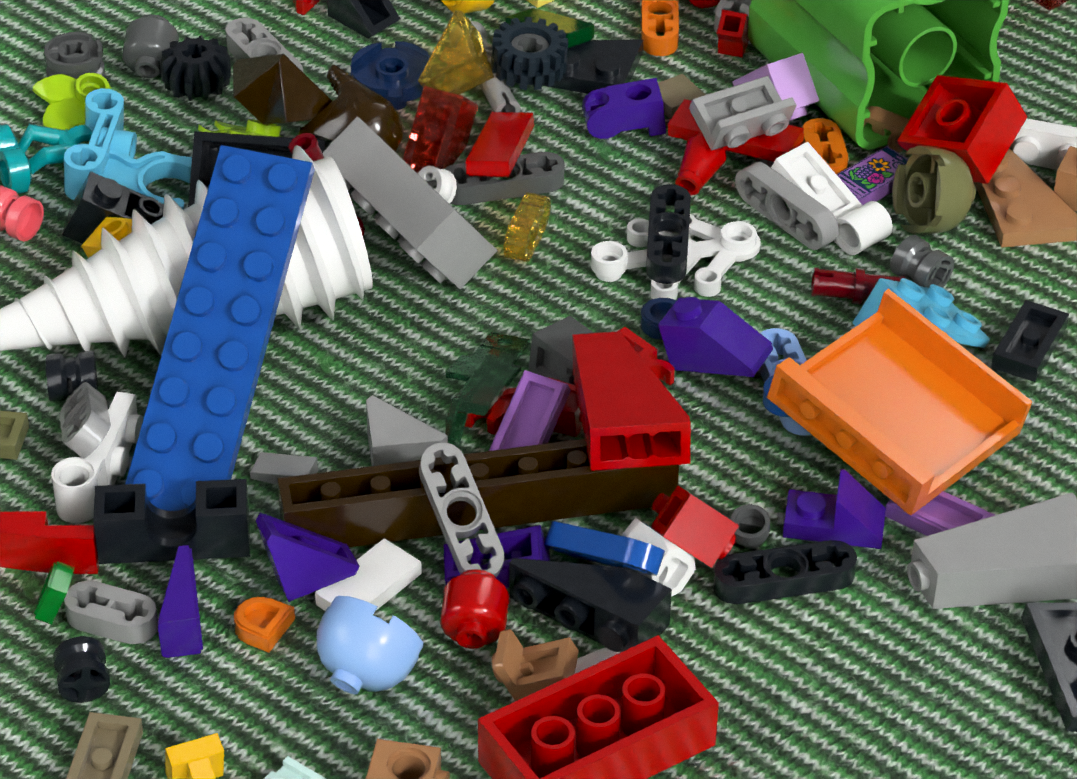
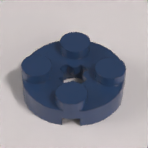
M395 41V48L382 49V42L370 44L360 49L351 60L350 75L370 90L388 99L396 110L405 108L407 101L423 96L434 85V69L429 53L412 43Z

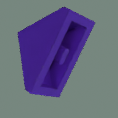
M261 512L256 519V524L276 579L288 602L356 575L360 565L347 544Z

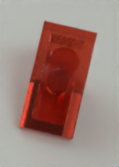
M424 86L403 160L417 173L426 166L445 169L448 166L454 165L467 146L478 105L464 96Z

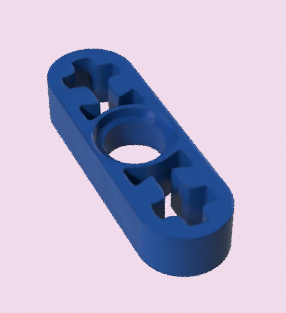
M551 521L544 542L547 548L568 556L614 567L630 568L636 572L653 576L658 575L665 554V550L640 540Z

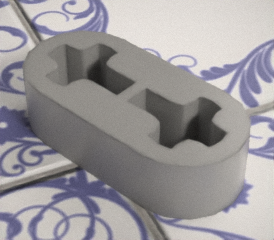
M88 580L72 585L64 599L67 622L77 630L127 644L144 643L157 633L158 618L156 604L150 597L144 594Z

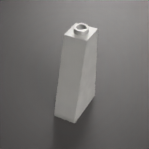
M1073 492L915 539L911 562L907 566V574L912 587L917 592L921 591L933 609L1077 599V497Z

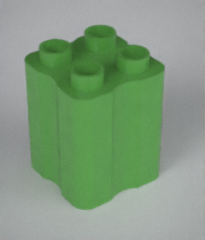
M751 0L749 6L748 39L771 63L803 53L819 101L814 104L863 149L871 150L887 145L891 131L884 129L885 135L883 136L872 131L870 123L864 126V119L870 117V111L867 107L877 106L910 119L937 75L999 82L1001 60L997 53V38L1001 25L1007 16L1009 0Z

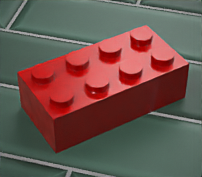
M657 635L478 718V762L492 779H647L716 745L719 702L664 640Z

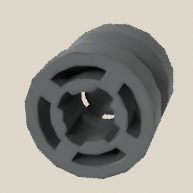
M910 235L895 250L890 268L897 276H905V279L908 280L912 279L919 286L929 288L931 284L943 288L954 270V260L941 250H931L930 244L919 236Z

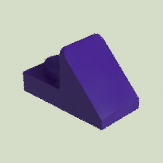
M840 469L837 495L789 489L783 538L817 542L837 540L845 542L850 546L882 549L886 507L846 470Z

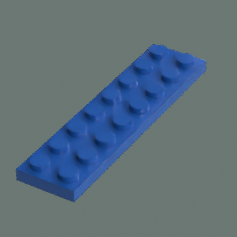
M224 145L220 146L125 485L146 484L149 501L159 509L178 511L193 504L196 500V481L231 480L315 172L312 162Z

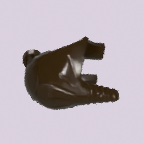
M332 65L327 71V79H329V83H331L338 97L304 127H300L298 134L311 133L317 140H326L330 143L358 116L396 152L403 140L404 126L393 104L388 99L354 79L338 66Z

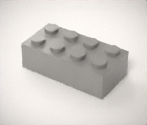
M358 116L323 152L325 158L331 156L336 162L347 190L349 191L352 187L355 188L350 194L351 198L370 216L377 210L378 213L374 216L375 222L393 239L401 234L402 236L397 240L400 243L399 246L418 264L426 258L421 265L439 283H442L447 277L461 289L498 251Z

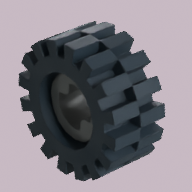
M525 17L524 22L521 23L518 18L511 19V26L506 22L502 23L500 30L496 29L492 38V72L496 73V78L500 81L506 79V85L513 87L515 83H519L520 89L527 90V85H533L534 90L542 89V83L547 87L553 86L554 81L559 82L566 72L568 53L566 33L563 29L558 31V25L555 23L546 26V20L539 18L538 23L532 22V17Z

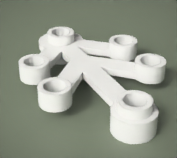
M690 214L686 275L701 258L715 256L708 267L700 268L695 272L694 290L697 294L705 297L717 295L721 291L722 276L734 262L751 259L759 253L761 241L756 229L751 224L735 221L727 223L721 229L700 221ZM638 218L628 223L627 241L630 245L635 247L647 246L649 220ZM674 231L659 232L660 235L664 236H675L679 234ZM697 236L704 239V241L696 242L691 239ZM600 242L592 248L591 269L596 277L602 281H616L627 269L646 267L647 249L627 252L625 246L618 242ZM663 254L662 261L671 262L672 255ZM651 280V298H671L676 300L680 281L663 284Z

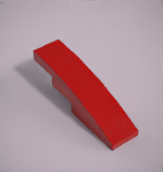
M46 511L0 512V567L49 573L53 563L60 561L73 566V574H98L99 561L94 525H48Z

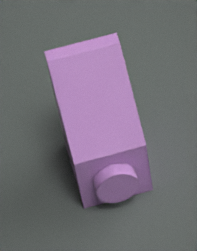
M803 53L767 64L732 81L733 85L736 86L769 76L781 100L792 97L797 105L790 121L808 115L805 107L819 101Z

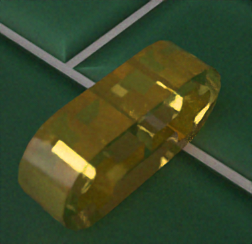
M530 192L524 195L507 229L504 242L505 258L523 262L530 261L548 224L551 208L549 196Z

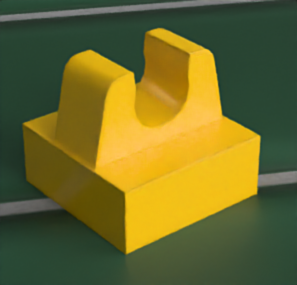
M218 733L165 748V773L167 779H216L223 776L224 749Z

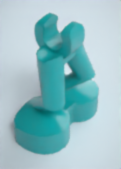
M28 124L18 143L9 125H0V179L3 185L16 191L17 194L28 192L32 181V174L45 165L64 163V153L66 150L83 141H90L93 132L86 125L75 126L70 130H61ZM32 141L53 145L43 147L30 159L25 155Z

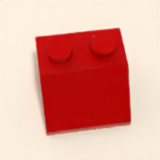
M937 75L897 142L906 151L916 146H934L954 152L969 167L973 182L988 184L1026 121L1027 115L1008 83Z

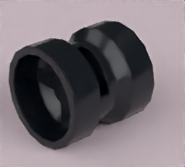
M82 351L76 357H65L61 353L46 354V376L50 401L65 400L84 382L89 383L98 391L94 351Z

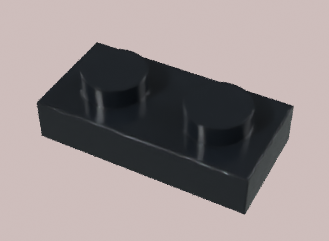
M1025 300L993 353L991 368L1036 382L1067 328L1069 313Z

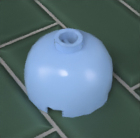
M336 596L324 612L317 629V652L322 664L332 673L330 681L339 689L355 695L358 694L360 689L370 692L388 690L403 681L415 666L419 653L423 648V641L418 634L394 615L389 623L374 616L373 614L378 606L351 596Z

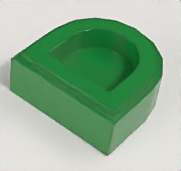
M60 561L53 563L34 611L35 619L52 625L67 595L74 572L73 566Z

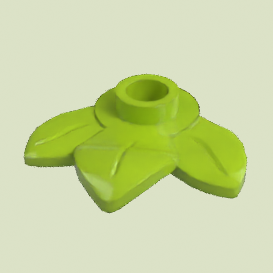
M85 73L79 76L78 79L64 74H57L35 83L32 91L49 103L43 115L42 125L61 130H70L72 127L85 125V98L93 90L101 88L111 89L107 79L97 73Z
M248 119L246 127L215 120L214 125L219 129L217 131H211L198 125L199 132L282 137L280 136L281 125L275 123L262 124L259 120Z

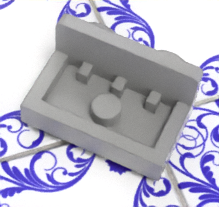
M765 76L692 99L689 110L712 151L725 146L729 148L738 147L750 138L762 134L773 136L782 132L789 125L797 105L792 97L781 100L769 76Z

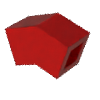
M722 9L716 33L718 37L717 53L743 57L749 43L748 14Z

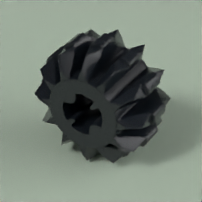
M202 35L197 39H190L185 36L182 42L172 41L170 42V48L162 51V58L160 60L162 81L164 82L165 89L172 91L174 97L187 96L189 101H192L195 97H202L207 100L210 94L220 95L222 94L223 87L230 85L232 75L230 55L228 54L227 47L219 45L218 39L204 40Z

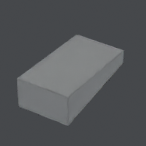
M261 452L250 471V479L278 485L277 478L315 474L318 472L317 457Z

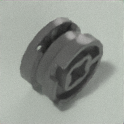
M84 32L59 34L50 39L45 45L44 58L47 64V77L64 74L78 79L79 76L85 73H97L105 77L103 46L99 39L92 40V34Z

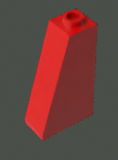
M620 331L573 334V377L591 471L690 464L691 421L689 415Z

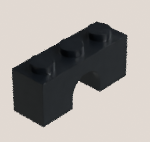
M247 479L196 481V500L189 507L178 511H166L155 507L147 497L146 484L95 486L93 522L99 564L174 561L178 546L189 545V548H192L193 560L250 557V517Z

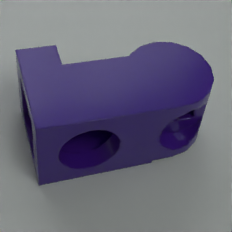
M657 78L596 89L588 93L582 101L586 126L593 137L608 139L622 131L647 128L649 136L666 134L663 99Z

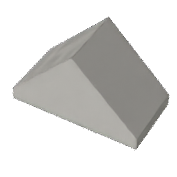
M373 395L366 400L367 436L372 466L421 460L423 453L431 445L440 442L448 443V435Z

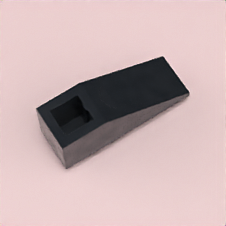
M90 171L70 206L62 235L83 244L106 217L132 219L133 209L147 220L148 223L152 224L163 217L164 204L155 198L140 194L118 184L112 179Z
M513 558L509 562V598L517 601L527 609H533L559 622L569 630H575L611 651L621 653L657 635L660 636L670 625L672 589L630 568Z

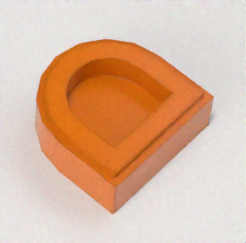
M253 597L245 600L237 606L234 612L235 633L238 638L244 643L270 653L295 620V609L293 606L267 597Z

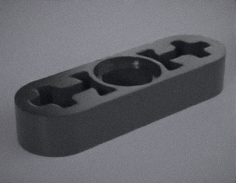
M662 185L655 188L651 193L646 273L653 281L663 284L679 282L685 277L687 272L691 196L685 188L678 185ZM666 206H674V213L665 212ZM674 231L679 234L675 236H664L660 235L659 232ZM663 254L672 255L671 262L662 261Z
M837 540L731 554L723 559H719L715 564L713 590L719 599L730 604H745L840 590L851 585L855 579L857 554L850 545ZM777 567H790L796 570L798 574L793 577L784 578L777 576L772 570Z

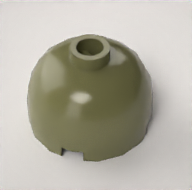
M934 146L910 148L905 153L911 155L907 164H898L895 171L892 188L895 214H903L910 225L901 226L905 231L912 234L932 235L950 231L966 218L975 199L976 189L969 167L961 157L946 149Z

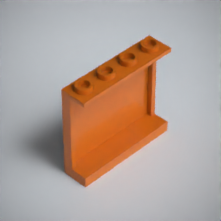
M890 289L884 291L878 311L813 357L801 365L790 357L778 364L767 395L771 402L910 516L1020 434L1033 403L1017 388L1009 384Z

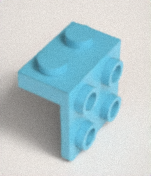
M880 278L852 322L857 326L878 311L884 291L890 289L939 329L947 333L957 343L985 348L990 341V338L980 329L982 323L970 313L959 310L952 303L954 297L947 290L931 284L929 288L919 286L905 278H902L900 282Z

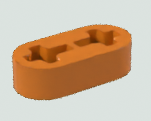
M815 118L806 121L802 126L804 128V140L801 145L809 142L836 175L847 169L848 152L839 126L832 120L825 118Z

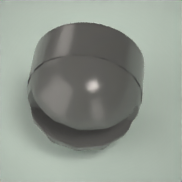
M748 504L738 507L732 513L730 519L739 525L734 533L736 535L735 542L739 546L757 548L764 544L770 533V517L762 507Z

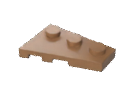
M1008 149L988 184L974 182L1001 248L1077 241V213L1011 149Z

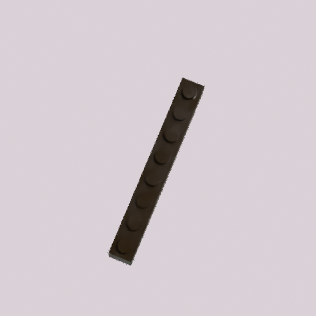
M585 439L463 454L494 528L650 508L660 493L670 497L678 485L679 465L591 471ZM441 457L435 458L434 467L430 471L431 473L440 472L443 475L447 485L445 493H438L440 497H443L454 489L450 480V472L454 464L453 462L445 464ZM421 460L277 478L280 520L345 543L348 547L377 544L384 538L394 542L443 535L419 476ZM460 484L457 488H465V486ZM455 501L447 508L448 518L456 525H468L476 518L475 510L468 502Z

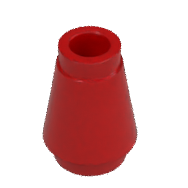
M702 132L691 137L687 141L675 184L685 188L690 195L698 194L700 189L725 163L726 146L711 151Z

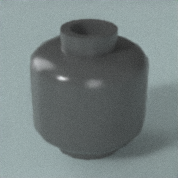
M149 14L133 20L126 29L122 58L126 66L144 78H154L160 75L162 51L170 48V42H179V34L167 19L159 15Z

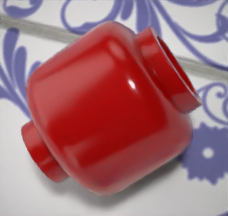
M478 569L467 570L461 573V575L452 578L444 588L440 625L444 633L459 645L469 649L481 648L484 645L496 642L499 639L500 632L505 631L507 623L509 593L505 585L493 574Z

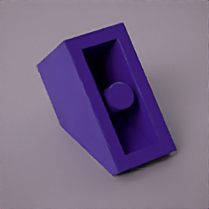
M696 297L678 298L658 324L669 363L677 371L754 377L773 351L771 341L717 300H703Z

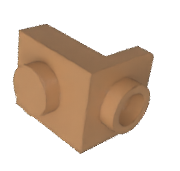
M509 629L500 632L497 649L492 656V669L496 679L505 685L513 699L517 701L575 674L579 650L570 637L523 648L514 632Z

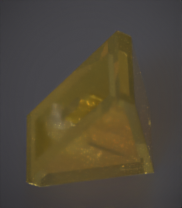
M459 10L454 11L418 79V82L435 102L442 104L494 78L479 31L465 14Z

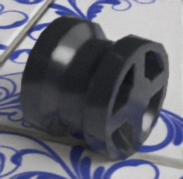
M86 636L73 637L63 641L55 649L53 660L55 670L58 673V690L64 699L78 703L90 702L100 698L108 691L110 676L108 668L105 666V649L99 640Z

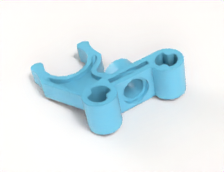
M105 88L96 89L88 93L85 98V125L93 133L89 144L73 145L64 153V192L71 200L75 199L90 171L112 179L118 184L140 194L155 198L163 204V197L154 195L146 189L148 184L163 178H176L190 183L192 157L159 151L146 154L139 159H134L137 134L136 132L124 130V99L120 93ZM172 198L184 209V201L181 198Z

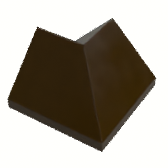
M285 54L237 59L233 65V97L262 124L312 120L332 102Z

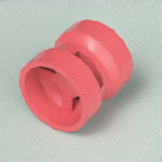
M0 185V231L6 230L9 236L23 242L30 240L36 235L43 221L44 208L42 203L26 195L19 197L16 191Z

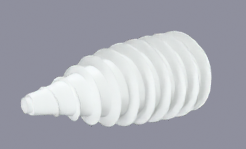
M296 145L294 146L292 159L312 162L315 172L276 315L286 314L300 330L303 308L319 305L333 321L336 299L357 294L364 300V291L372 289L373 281L360 225L336 162L331 156L313 162L305 151ZM200 180L197 181L195 204L185 209H182L168 194H165L163 217L152 224L148 223L133 209L132 232L120 241L114 238L106 229L102 228L101 250L86 260L73 250L71 268L52 280L44 276V284L20 299L15 298L13 303L1 308L0 351L47 346L51 350L53 345L81 344L85 351H89L91 343L114 342L126 358L130 340H149L158 353L162 355L208 192V188Z

